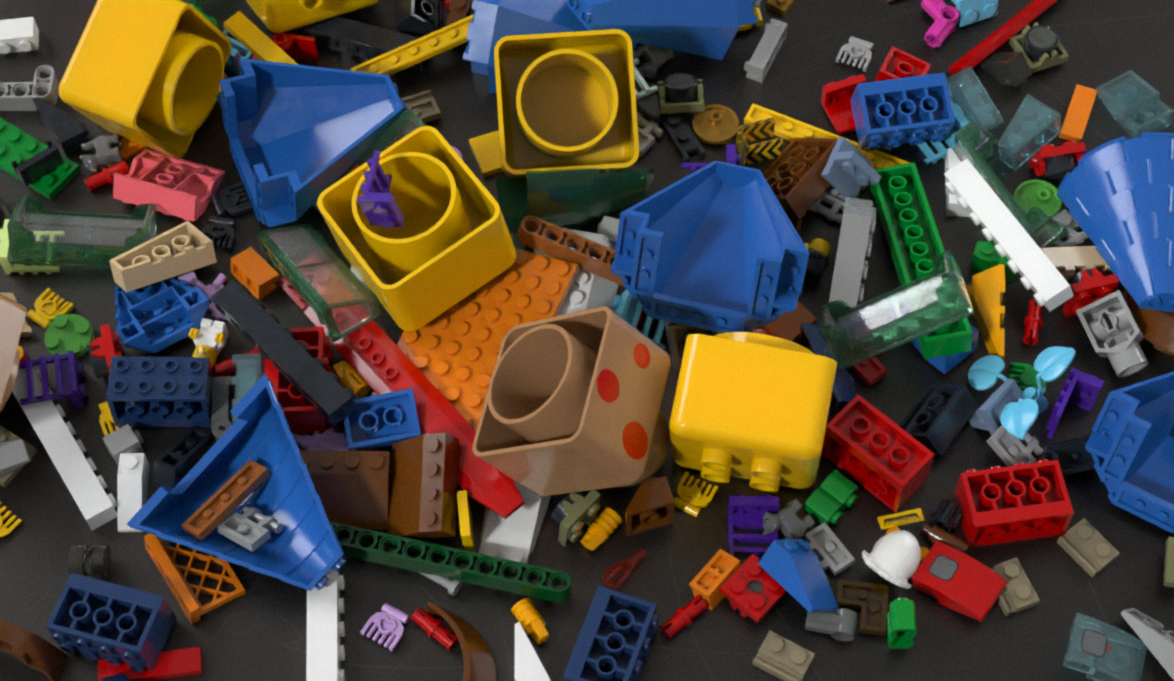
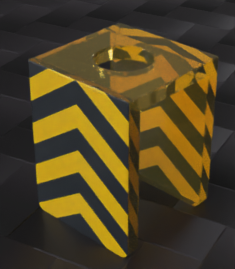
M774 118L737 126L736 145L744 165L777 158L781 154L783 147L782 137L748 145L751 142L773 137Z

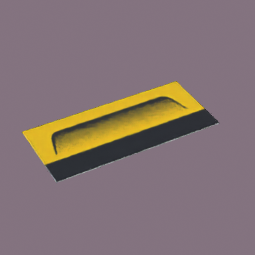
M921 508L877 517L883 536L893 526H897L900 530L908 531L922 528L926 523Z

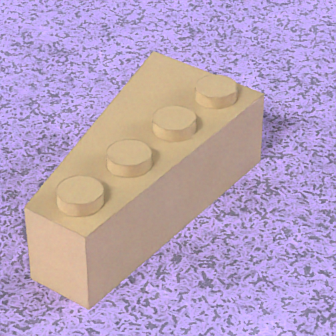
M186 221L109 260L114 282L125 292H130L217 263L213 241L189 221Z
M1096 246L1040 248L1066 281L1078 272L1092 268L1100 271L1103 277L1114 274L1110 270L1109 265L1097 252Z

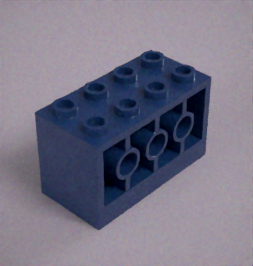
M112 356L106 399L115 426L129 424L130 427H212L213 374L209 357Z
M71 572L46 628L51 633L52 639L60 645L59 648L67 653L80 652L85 657L93 660L99 657L106 659L108 663L115 666H120L121 662L129 664V668L132 670L143 672L144 669L153 670L177 617L164 596Z
M598 585L564 672L563 681H640L643 661L647 662L651 647H649L651 639L656 638L659 629L658 621L660 615L656 614L657 604Z

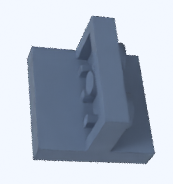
M845 137L837 139L821 174L845 198H856L861 186L878 184L881 176L871 167V162Z
M1007 379L991 394L985 403L968 419L972 427L987 430L991 436L1002 425L1000 415L1003 408L1010 402H1018L1020 398L1024 399L1016 381Z

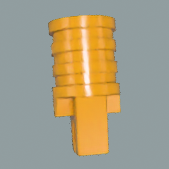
M340 361L333 366L332 372L337 376L342 387L347 386L357 398H364L371 390L370 386L346 361Z
M606 507L590 525L580 542L586 549L593 551L600 544H603L614 530L618 528V525L623 522L621 517L614 510Z
M525 598L517 602L512 607L511 612L520 622L524 632L527 635L530 634L537 645L546 642L549 636L545 628L547 624L535 605L532 604V600Z

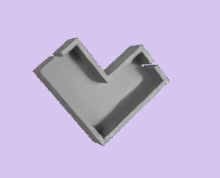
M846 197L828 304L857 308V302H862L865 283H861V279L866 280L868 261H865V256L870 257L872 235L874 234L876 224V208L873 207V201Z

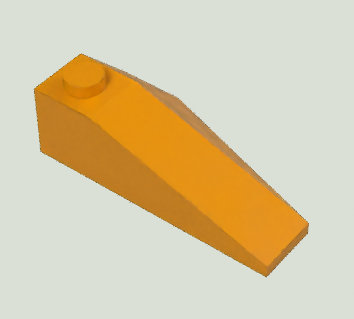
M999 264L973 275L970 285H966L965 297L969 298L970 310L989 354L1004 360L1005 329L1000 326L1003 325L1005 306H1001L1003 293H1005L1004 264Z

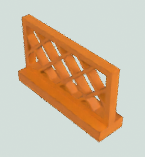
M151 533L144 536L147 552L191 624L199 621L201 615L245 594L244 587L227 561L218 559V557L216 558L213 555L199 554L194 549L193 552L180 549L181 544L178 543L176 548L165 546L163 543L165 539ZM177 555L190 557L187 567L176 564ZM194 559L207 561L204 571L191 568ZM211 563L223 566L224 569L221 575L208 572ZM189 574L202 576L199 586L188 584L187 577ZM206 578L219 580L216 590L203 587ZM223 582L234 584L236 590L230 593L220 591ZM200 593L213 595L212 602L202 606L198 600Z

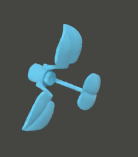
M1049 347L1037 356L1034 362V369L1039 372L1036 375L1038 389L1028 387L1024 391L1020 389L1024 399L1020 398L1018 402L1008 403L1000 415L1001 424L1011 435L1024 440L1038 414L1047 409L1048 400L1043 395L1045 389L1042 386L1041 378L1045 382H1051L1060 377L1075 356L1076 351L1073 348ZM988 355L978 359L968 372L970 385L976 390L983 391L991 388L996 383L997 378L1005 382L1007 378L1000 374L1005 368V362L995 355Z

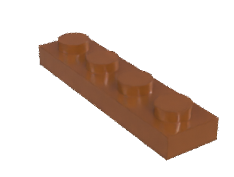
M249 460L182 524L184 531L202 541L270 476L268 469Z

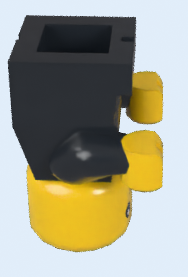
M821 238L813 239L810 244L804 243L810 254L803 284L810 288L820 277L825 267V261L831 252L830 244Z

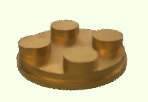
M719 104L704 106V111L695 113L692 126L700 142L728 144L737 133L739 120L735 112L730 108Z

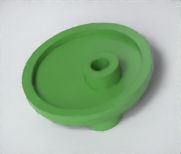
M1038 179L1021 183L1016 188L1013 196V203L1017 211L1031 223L1045 221L1056 215L1061 208L1062 200L1057 197L1058 189L1055 186Z
M59 314L55 316L45 332V346L52 356H54V353H59V355L68 354V351L73 350L78 359L89 351L88 345L94 341V329L90 322L80 315Z

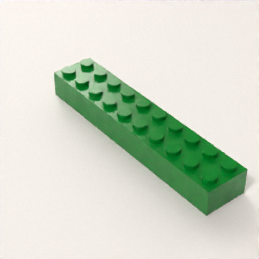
M915 162L874 169L881 176L878 184L870 185V189L923 358L929 359L971 351L972 330Z

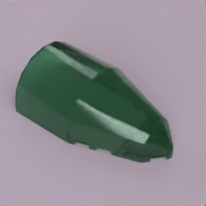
M626 168L618 171L606 169L607 173H599L598 169L526 172L527 177L496 178L498 204L507 226L514 230H519L522 220L527 216L537 217L561 228L579 227L642 200L654 182V169Z

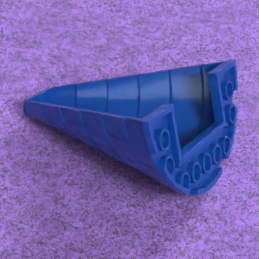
M1145 132L1141 133V137L1127 140L1123 136L1096 147L1080 158L1078 166L1071 173L1067 172L1058 188L1057 197L1067 206L1070 215L1094 243L1097 252L1109 265L1110 270L1116 274L1118 280L1140 308L1174 313V133Z
M264 374L230 411L238 418L175 488L161 486L130 519L127 525L130 528L157 535L159 538L217 556L218 559L247 567L249 570L281 579L283 582L311 591L316 587L320 591L330 580L327 576L333 570L336 572L340 570L347 560L343 558L344 552L332 524L328 520L320 495L316 492L308 467L303 461L296 439L290 430L282 406L277 399L272 382ZM249 460L268 469L270 476L231 513L235 511L242 515L241 509L243 506L255 507L261 510L263 515H270L276 518L278 523L282 524L283 528L280 533L270 532L271 538L252 552L218 533L217 527L202 541L184 531L182 524Z

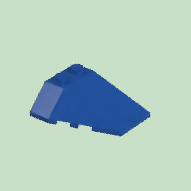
M174 277L130 292H125L118 285L114 287L118 326L116 327V332L125 347L156 353L181 339L187 338L191 328L198 329L210 302L200 288L196 286L192 288L188 286L186 281H178Z

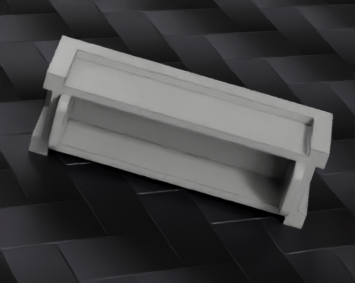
M771 18L770 23L765 24L764 35L750 61H746L744 64V70L747 71L746 78L760 83L763 82L786 38L788 23Z

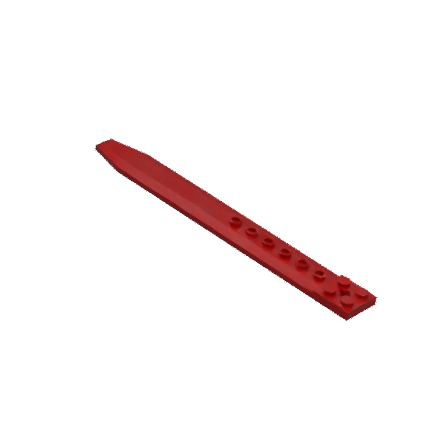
M313 254L277 282L316 327H324L326 336H330V343L377 395L413 388L421 435L447 433L459 439L457 484L463 491L467 490L469 497L504 519H507L525 504L513 479L473 453L475 429ZM312 280V285L310 287L307 285L304 286L306 282Z

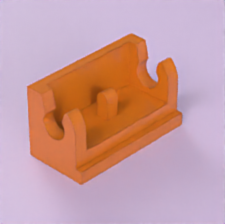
M252 247L231 258V274L244 284L259 300L277 288L273 282L279 279V274Z
M720 549L689 583L694 597L700 595L707 603L708 608L713 610L725 597L719 592L720 587L741 566L740 560Z

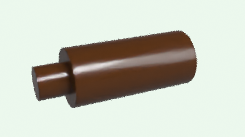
M925 523L921 529V532L928 535L927 540L933 544L937 540L965 554L970 547V544L936 524L932 527Z

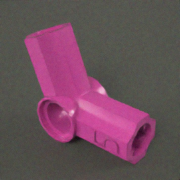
M922 0L921 7L935 20L924 35V40L933 48L940 47L948 35L956 30L959 11L955 7L947 6L943 0Z

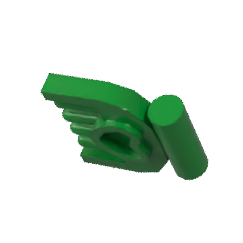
M1010 361V372L1023 373L1021 375L1009 374L1011 378H1018V380H1015L1019 385L1018 387L1022 391L1028 387L1038 389L1036 375L1039 372L1034 369V366L1027 363ZM1041 378L1042 386L1045 389V393L1043 395L1046 396L1047 382H1045Z

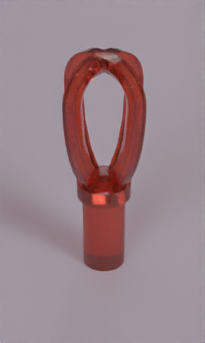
M640 548L630 558L606 569L602 576L605 585L610 588H619L628 579L635 566L647 556L646 551ZM623 569V571L610 582L612 577ZM624 575V577L618 583L614 584Z

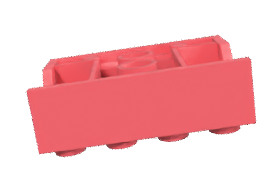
M145 149L133 159L127 175L114 174L113 198L122 200V202L127 204L132 203L142 206L144 209L156 210L165 215L177 216L185 221H195L206 211L211 202L210 196L216 193L226 175V171Z

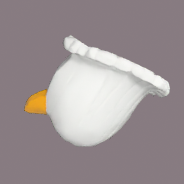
M893 526L887 530L885 536L875 543L871 553H867L865 550L862 552V558L868 567L887 581L899 587L910 589L912 584L908 583V579L915 573L920 561L925 558L929 549L920 547L919 542L912 533Z

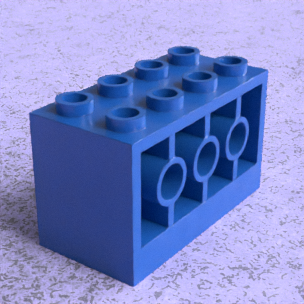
M945 72L857 84L850 100L860 150L874 151L884 146L896 148L906 143L918 145L923 143V141L929 140L940 142L948 136L955 124Z

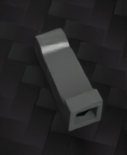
M236 376L213 377L211 429L216 442L232 426V413L230 412L232 410V394H239V383Z

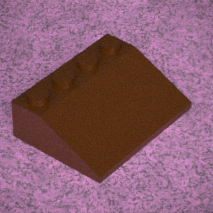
M794 138L763 172L764 178L789 219L802 218L810 206L819 200L820 195L825 189L831 186L821 174L837 139Z
M447 433L420 435L392 444L388 534L410 539L455 536L459 457L458 438Z
M300 450L329 521L368 530L388 531L391 476L390 451Z

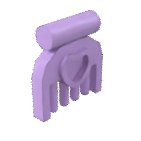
M385 603L381 609L382 612H376L372 615L360 633L363 636L367 633L366 636L370 638L378 627V631L372 640L376 641L379 635L382 634L378 641L379 644H382L385 638L390 635L384 647L387 648L389 646V651L393 652L405 631L402 623L406 625L410 620V615Z

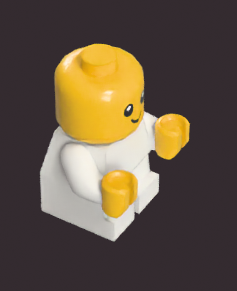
M202 318L200 330L191 328L188 334L196 346L192 357H209L212 369L217 355L226 344L229 333L225 322Z

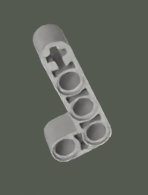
M50 65L38 67L35 71L33 82H0V111H37L32 100L34 98L55 106L59 91V81L53 67Z

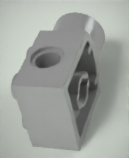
M1120 290L1076 310L1095 352L1100 357L1109 359L1118 378L1132 375L1149 364L1139 345L1144 335Z

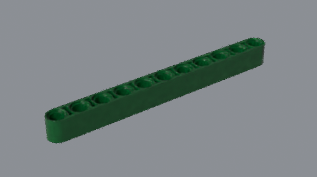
M329 521L334 528L339 542L345 538L349 539L346 542H340L346 557L452 580L457 579L465 583L557 603L566 602L572 595L571 579L567 573ZM368 543L372 544L370 547H363ZM389 549H396L394 552H387ZM413 554H420L416 558L411 557ZM437 559H444V561L440 563L434 562ZM462 564H467V565H468V566L465 567V568H459V567H458V566H460V565H462ZM486 569L492 570L490 573H482ZM511 574L517 575L515 578L512 579L506 578L508 575ZM532 580H540V581H541V582L538 583V584H532V583H530ZM557 585H564V586H566V587L563 588V589H556V588H555Z

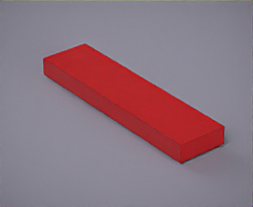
M200 647L160 652L153 670L144 669L143 672L134 671L129 668V664L121 662L120 666H115L108 663L106 659L98 660V681L123 672L131 681H151L202 674V650Z

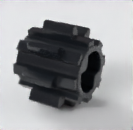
M943 499L941 503L937 501L931 510L932 517L930 521L949 532L952 528L956 529L961 522V517L963 516L961 514L962 508L949 499Z

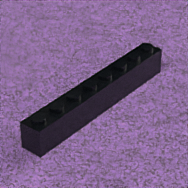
M339 16L284 32L286 34L315 38L316 45L345 52L353 56L364 57L369 60L418 39L415 36ZM266 27L267 32H270V33H272V34H274V35L276 34V33H273V32H271L270 30H268V28ZM431 58L406 69L412 72L424 73Z
M233 279L211 296L216 309L333 426H336L357 409L353 400L355 398L353 392L347 386L343 388L339 384L340 381L332 371L328 373L324 369L325 366L322 361L316 356L313 358L303 342L297 343L294 340L295 336L287 327L283 329L279 325L280 321L273 313L268 314L263 303L258 298L254 300L244 284L240 286Z

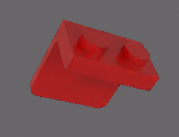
M863 74L850 76L845 80L831 82L823 86L821 104L836 132L839 134L856 130L850 100L857 84L866 83L867 80Z

